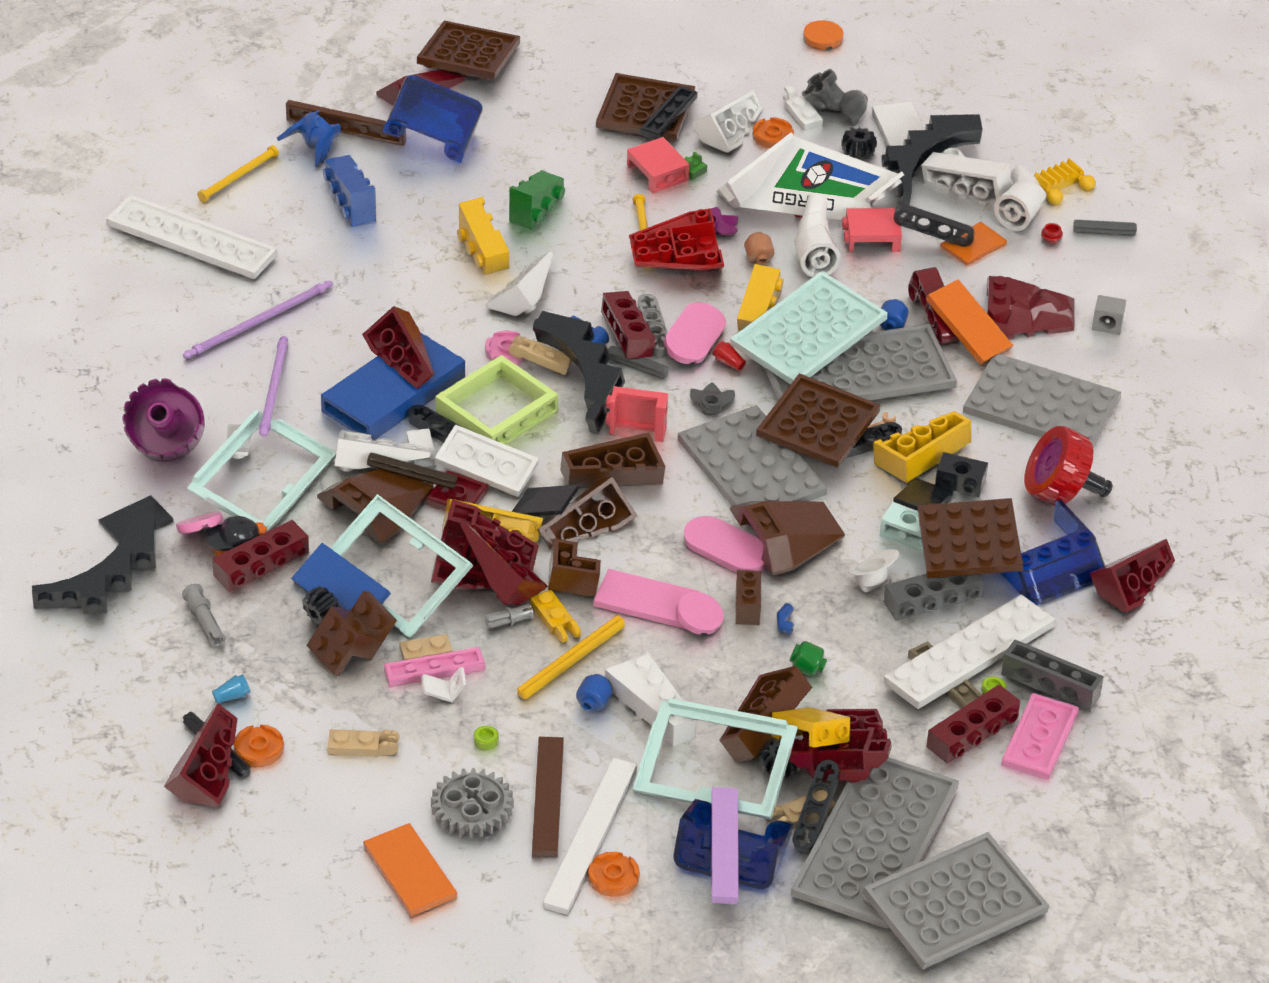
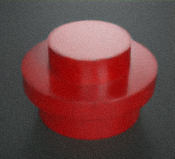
M1048 223L1042 229L1041 236L1048 242H1056L1062 239L1063 232L1058 224Z

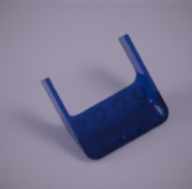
M1061 499L1056 501L1054 522L1064 531L1066 536L1021 553L1023 571L1001 573L1020 595L1022 594L1035 605L1047 603L1092 585L1093 581L1090 573L1105 566L1096 537Z

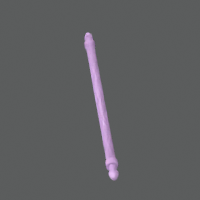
M325 281L323 284H316L313 288L242 322L205 342L192 346L191 350L184 352L183 358L190 359L194 355L199 356L203 354V351L316 295L323 294L326 289H330L333 286V282Z
M281 336L277 343V353L262 421L259 425V434L262 437L267 436L271 429V419L285 353L288 349V338L286 336Z

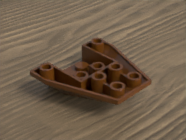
M377 469L337 482L317 494V498L332 509L343 503L360 515L378 494L411 518L433 490L434 484ZM380 512L365 529V533L382 544L399 533L402 528Z
M749 501L730 506V511L739 525L742 526L750 523L764 545L761 559L772 576L796 569L845 536V533L824 502Z

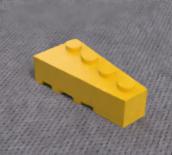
M953 411L929 420V424L926 426H913L911 431L901 435L899 432L892 434L890 439L884 442L881 439L874 441V464L908 483L938 464L943 452L954 454L971 443V420Z

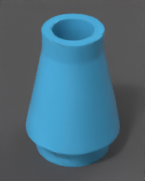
M242 674L238 677L234 675L224 684L213 690L212 694L216 703L220 704L245 698L246 694L251 691Z

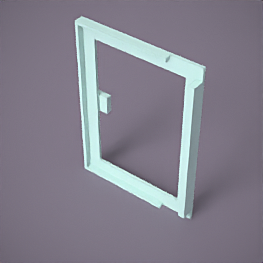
M255 410L193 476L192 483L187 487V490L231 516H244L255 523H263V526L267 527L266 532H268L335 459L336 452L280 419L276 421L272 418L271 430L316 455L319 459L295 486L289 483L282 490L281 494L285 497L262 522L204 488L259 428L263 413Z
M377 494L331 547L333 551L342 556L381 512L413 536L409 543L416 549L421 551L426 545L456 568L410 622L406 621L384 603L382 604L397 619L394 627L411 639L473 565Z
M669 698L668 701L662 700L656 720L653 721L633 791L635 793L711 808L712 788L700 786L699 792L650 783L670 715L782 736L762 805L738 800V813L771 820L798 726L788 725L787 721L672 698Z

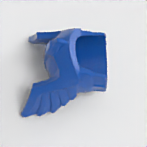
M319 110L308 113L277 137V140L280 141L293 134L300 133L307 146L315 149V166H319L327 158V154L333 144V139L341 133V125L328 124L318 115Z

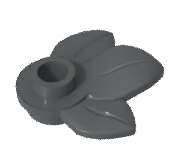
M712 382L703 390L691 389L690 398L693 402L700 405V409L703 412L715 414L720 412L723 406L730 405L734 401L735 391L726 390L721 392Z

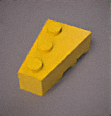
M483 197L459 203V229L457 230V237L466 246L468 254L473 256L477 267H480L485 275L509 268V249L499 229L494 230L490 222L493 220L491 213L486 214L484 210L485 200Z
M758 264L754 265L737 317L738 330H743L778 303L784 279L781 278L780 269Z

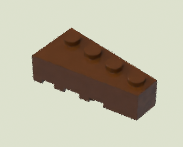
M648 432L562 452L560 471L567 485H578V487H591L606 477H613L618 486L663 484L665 464Z
M797 666L761 674L738 711L772 718V712L795 709L812 689V686ZM728 726L719 741L735 762L750 761L759 754L760 750L772 737V734Z

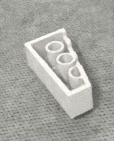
M933 152L922 164L924 183L946 192L954 191L959 194V197L964 199L972 198L977 200L978 204L985 207L986 205L994 207L996 200L1011 188L1009 167L1006 163Z
M649 653L605 669V677L609 680L612 693L619 698L618 702L625 707L629 706L636 712L635 716L641 721L646 720L651 724V728L653 721L656 720L662 700L668 701L669 698L683 701ZM670 715L663 739L672 746L694 739L696 720Z

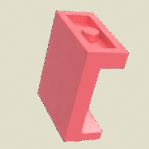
M664 137L627 149V166L629 168L637 166L649 179L648 189L652 193L689 181L690 164Z
M847 208L846 217H842V230H846L844 231V244H848V250L853 251L855 242H890L891 251L900 252L902 232L901 226L894 221L895 208Z
M614 386L612 395L607 396L606 408L610 409V412H607L606 426H609V434L614 435L616 427L655 432L654 441L663 442L667 429L668 393Z

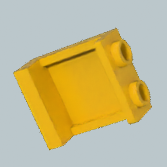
M811 707L772 712V718L786 720L788 725L798 726L796 736L803 735V731H808L810 747L846 743L850 740V717ZM772 734V737H773V738H777V739H781V738H782V736H778V735H773V734Z

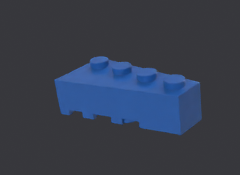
M350 155L326 159L323 177L325 181L329 182L330 191L332 194H335L338 207H342L344 219H348L351 227L376 222L375 187L373 185L369 186L370 180L364 178V173L362 170H358L356 162Z

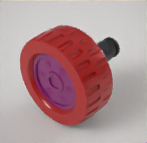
M1065 426L1053 427L1040 438L1031 452L1024 474V484L1027 492L1038 500L1052 506L1067 504L1078 494L1081 488L1099 494L1103 498L1107 497L1112 491L1113 484L1110 480H1105L1104 477L1090 471L1094 451L1089 438Z

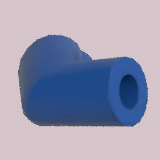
M785 603L777 612V629L780 633L788 635L793 632L792 627H794V623L788 621V617L794 611L793 606L789 603Z

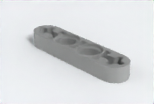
M642 294L638 297L637 307L639 311H642L643 318L649 324L650 331L661 332L660 334H654L656 337V347L653 348L652 355L658 358L666 357L669 355L666 352V346L664 347L667 329L657 298L651 294ZM647 317H655L657 319L649 320Z

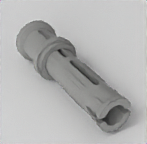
M200 584L187 586L182 592V597L189 603L191 614L198 617L213 647L221 646L226 638L211 613V603L204 597L202 586Z

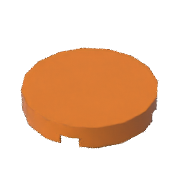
M817 20L810 22L803 31V38L806 39L805 42L816 49L824 50L831 46L836 48L843 41V29L831 21Z
M772 117L770 120L765 121L764 118L755 123L752 135L757 144L771 148L791 132L794 135V129L784 119Z
M252 725L239 731L236 735L234 751L251 767H263L279 760L284 751V741L282 734L276 728L268 725H260V727L253 728Z
M605 852L597 855L588 867L589 883L594 890L602 895L610 897L623 896L635 889L639 882L640 872L638 864L632 857L623 856L621 852Z

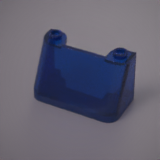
M409 75L405 78L383 132L391 136L400 137L405 133L406 128L445 143V155L449 159L461 163L475 134L483 107L476 99L421 77Z
M694 799L680 818L673 859L675 864L683 870L711 877L712 804L707 801ZM779 820L773 821L767 826L764 836L738 829V884L756 889H766L773 883L792 834V823Z

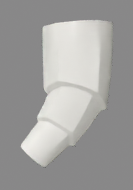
M1018 166L1012 170L1010 175L1013 181L1012 187L1001 195L994 204V213L997 220L1002 226L1011 231L1025 229L1037 214L1047 196L1037 178L1032 176L1024 166Z
M817 194L808 196L803 217L799 223L798 234L794 240L801 268L810 277L816 276L821 271L830 275L838 268L841 259L840 252L829 233L828 221L826 219L827 198Z

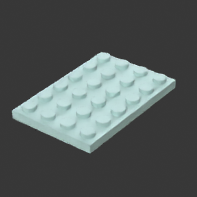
M821 271L730 338V344L791 384L799 373L808 377L813 376L887 319V312Z

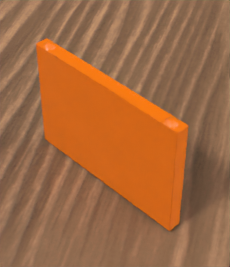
M979 222L972 226L975 234L971 245L964 247L944 241L940 244V247L967 266L1006 245L1007 240L984 223ZM964 233V235H961V237H963V238H965L966 236H968L967 233Z

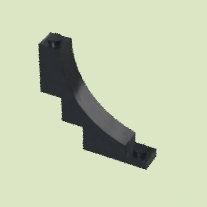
M542 311L539 318L535 319L533 323V331L535 332L537 342L547 344L563 352L580 369L585 378L584 399L588 410L585 420L589 431L598 434L606 420L607 412H610V409L606 408L607 396L612 395L614 386L623 387L625 384L622 368L607 365L610 360L606 345L592 342L594 333L591 322Z

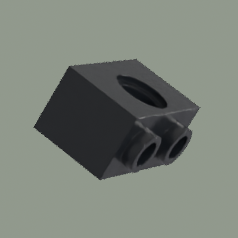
M943 452L936 472L935 485L954 492L980 497L987 478L988 462Z

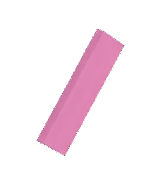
M480 647L386 663L384 664V672L389 687L421 682L423 674L436 678L453 676L459 667L464 668L465 674L485 670V662Z

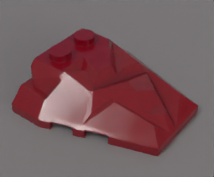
M987 277V314L1009 340L1014 339L1015 334L1027 333V337H1033L1037 331H1044L1047 335L1074 331V298L1051 290L1041 289L1036 285L1012 279L1011 277Z
M452 499L441 541L473 565L454 589L491 588L460 525L463 520L476 523L498 542L497 548L501 547L507 552H511L515 556L514 562L523 568L527 566L532 571L539 545L515 530L510 532L500 526L501 521L496 518L493 520L481 514L482 510L478 507ZM438 554L436 555L432 571L431 583L442 585L456 568Z
M877 709L826 710L827 712L850 717L849 742L810 747L808 731L802 732V740H794L789 760L798 768H806L812 779L819 763L825 760H832L838 765L840 780H847L851 783L866 780L873 768H879L889 758L892 748L891 740L887 738L886 728L883 729V721ZM829 769L827 772H824V782L827 783L828 775L833 774L832 769Z

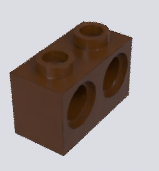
M737 570L735 624L760 625L761 571Z

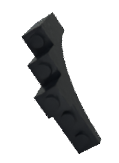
M980 114L930 115L929 124L925 125V130H908L907 139H904L903 145L886 146V152L882 154L881 158L882 167L898 174L900 172L904 174L900 178L902 182L896 186V197H900L901 204L910 205L912 180L916 172L933 152L941 153L947 148L980 144L983 130Z
M154 510L130 511L129 525L123 539L112 553L88 571L58 582L32 585L34 609L82 607L83 614L107 613V591L132 590V569L156 568V523Z

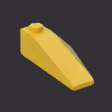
M447 499L442 532L446 523L452 499ZM463 502L478 507L482 510L481 514L491 520L496 518L501 521L500 526L510 532L515 530L533 542L539 540L540 533L537 529L542 525L543 518Z

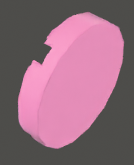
M505 330L494 333L490 339L488 337L485 343L486 356L491 361L501 355L514 364L524 361L525 358L518 359L510 355L508 348L513 343V339L519 336L520 333Z
M213 512L183 520L176 524L177 530L181 534L200 531V529L205 527H214L223 523L222 513Z
M686 593L681 597L676 606L679 622L694 634H713L719 629L724 619L720 604L713 597L705 593Z

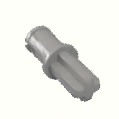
M528 603L511 609L506 607L503 611L486 615L485 624L491 629L507 624L513 626L515 622L532 619L534 616L533 609L529 610L532 606Z

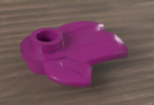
M718 207L711 208L716 233L720 235H733L738 232V229L735 227L738 222V216L722 215Z

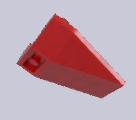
M711 208L690 211L629 235L635 266L691 272H707L724 268L721 249L719 250L715 235Z

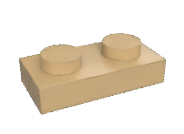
M447 634L399 642V649L403 660L453 652Z

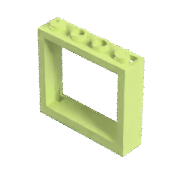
M501 355L436 395V412L465 429L506 445L558 411V393ZM501 376L535 399L534 402L493 428H489L457 405Z

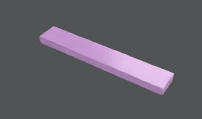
M712 787L711 903L738 904V788Z

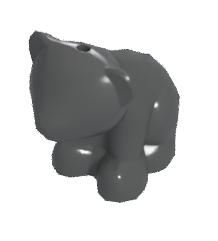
M832 69L813 75L807 81L808 86L802 92V96L816 109L843 112L850 123L856 125L867 109L868 97L860 90H850L844 93L836 84L837 76Z

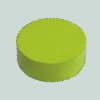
M994 676L985 678L981 686L982 695L998 684L1006 689L1005 681Z
M481 726L474 731V744L479 749L490 750L498 745L499 733L494 727Z

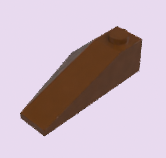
M606 477L569 503L562 514L554 515L537 530L549 549H552L554 539L576 542L620 529L638 515L614 478Z

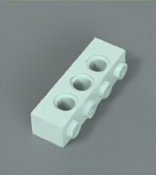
M893 502L881 519L880 536L923 552L918 511Z

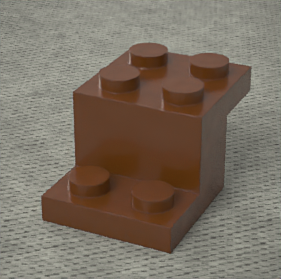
M363 591L351 610L331 606L306 646L334 675H340L352 656L372 660L397 622V619L370 592Z

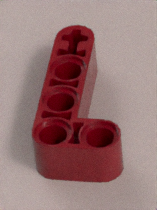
M936 267L917 270L912 273L908 284V293L911 301L921 302L929 324L940 345L960 341L926 300L930 293L944 287L939 271Z

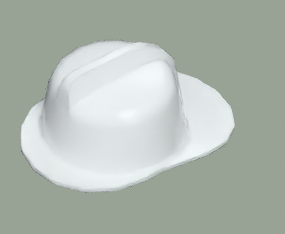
M887 549L877 552L861 563L851 567L848 573L855 575L863 592L877 589L888 580V566L898 559L899 551Z

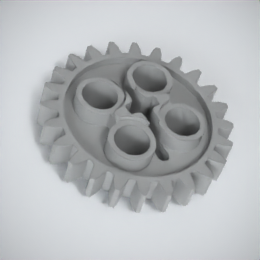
M463 768L460 775L453 771L452 778L443 776V783L437 782V789L432 790V815H435L436 822H441V828L450 826L451 834L459 830L460 837L465 832L469 833L470 838L473 837L474 832H478L480 837H483V831L486 830L493 834V827L502 829V822L508 823V816H512V808H514L513 791L509 790V783L503 784V777L495 779V772L485 775V769H482L480 773H476L475 768H472L471 772L467 773Z

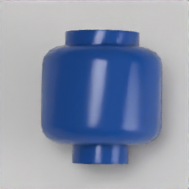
M898 299L885 301L881 309L887 312V319L880 326L884 330L904 328L909 314L906 305Z
M600 674L589 675L580 684L576 692V698L584 710L600 711L610 699L612 688L606 677Z

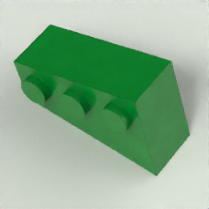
M541 170L530 176L529 181L525 182L522 180L519 182V186L509 187V221L529 229L540 223L544 215L551 211L554 205L564 197V178Z

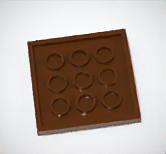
M444 20L418 54L417 64L424 65L427 68L443 69L446 72H458L465 76L482 77L484 80H495L519 46L520 36Z
M615 73L596 119V128L640 135V128L679 86L694 91L695 86ZM689 108L662 137L668 141H677Z
M799 373L756 429V436L839 468L880 412V404Z
M1012 498L918 505V518L927 578L1023 571Z

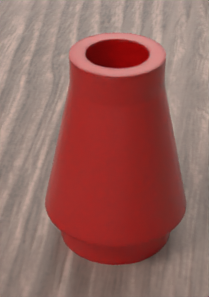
M721 341L713 350L712 355L716 361L738 372L744 368L746 361L729 342Z

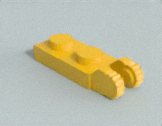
M552 590L542 592L530 598L532 608L549 631L561 643L568 641L566 629L569 630L574 638L581 636V629L577 622L571 617Z

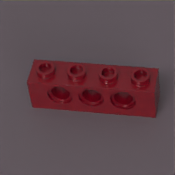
M629 291L603 293L601 312L626 359L652 357L653 348L656 347V337L651 333L649 324L645 322L642 311H639L636 300L631 297Z
M293 520L286 522L212 558L213 576L230 592L308 554L309 537Z
M998 684L929 729L926 747L948 764L954 759L962 757L972 747L979 746L989 736L997 734L1007 724L1014 723L1019 716L1020 700Z

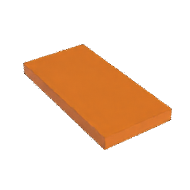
M959 279L930 293L926 297L927 302L980 365L989 362L997 354L1009 351L1014 346Z
M410 823L363 841L365 850L410 917L457 898V891Z

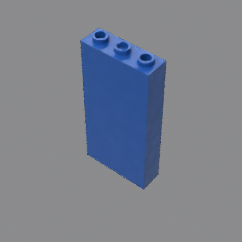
M420 332L435 374L419 389L415 388L399 372L377 356L322 393L321 412L350 431L369 434L372 440H376L406 419L410 407L414 405L425 406L435 399V396L465 378V360Z

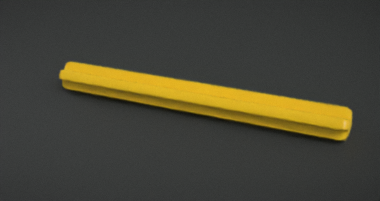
M616 615L519 686L517 688V695L523 700L532 696L624 628V618Z

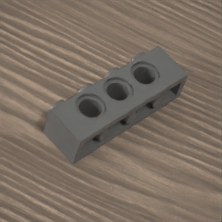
M923 574L886 584L883 602L895 621L980 598L983 593L984 579L981 574L927 578V575Z
M1015 639L1004 653L1001 671L1003 676L1089 712L1101 696L1104 678L1100 674Z

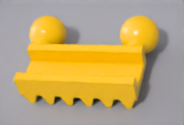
M1070 158L1067 159L1066 163L1061 161L1060 165L1055 164L1053 169L1048 167L1047 171L1043 169L1040 174L1037 172L1034 174L1040 186L1047 194V202L1051 205L1061 204L1063 194L1060 190L1079 182L1080 188L1084 191H1091L1096 186L1094 177L1084 175L1083 169Z

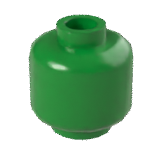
M803 641L800 645H795L789 662H792V666H797L802 674L813 677L817 671L822 673L827 659L823 658V648L808 641Z

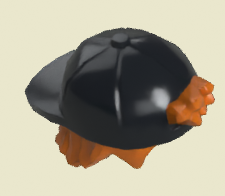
M232 516L226 518L222 524L205 530V537L209 546L213 548V552H216V556L266 533L267 527L263 526L264 524L261 522L255 523L244 516Z

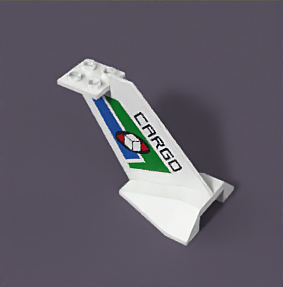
M791 132L727 181L716 192L733 209L739 207L803 216L809 195H822L827 198L826 219L842 221V217H846L847 208H871L868 203L871 205L885 196L884 190L889 192L902 182L900 178L904 174L903 172L898 174L794 137Z

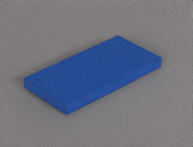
M324 543L318 546L291 578L294 583L307 592L318 586L327 588L338 599V603L342 608L348 610L353 608L363 591L370 592L381 604L391 594L388 589Z

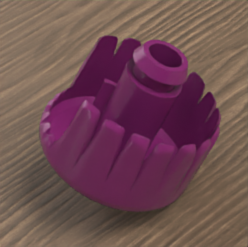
M162 378L161 381L152 379L148 381V386L144 383L137 387L138 392L133 391L129 395L130 401L125 402V414L122 416V421L125 425L124 431L130 442L141 454L156 461H174L188 455L200 442L205 427L204 413L198 400L189 391L177 386L167 378Z

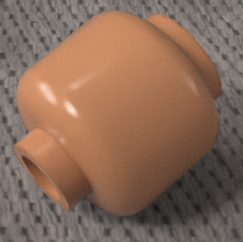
M755 232L748 236L744 243L748 261L758 265L767 264L774 256L771 238L762 232Z

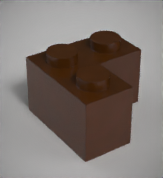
M554 539L549 561L548 590L595 597L600 577L601 560L577 556L578 542Z

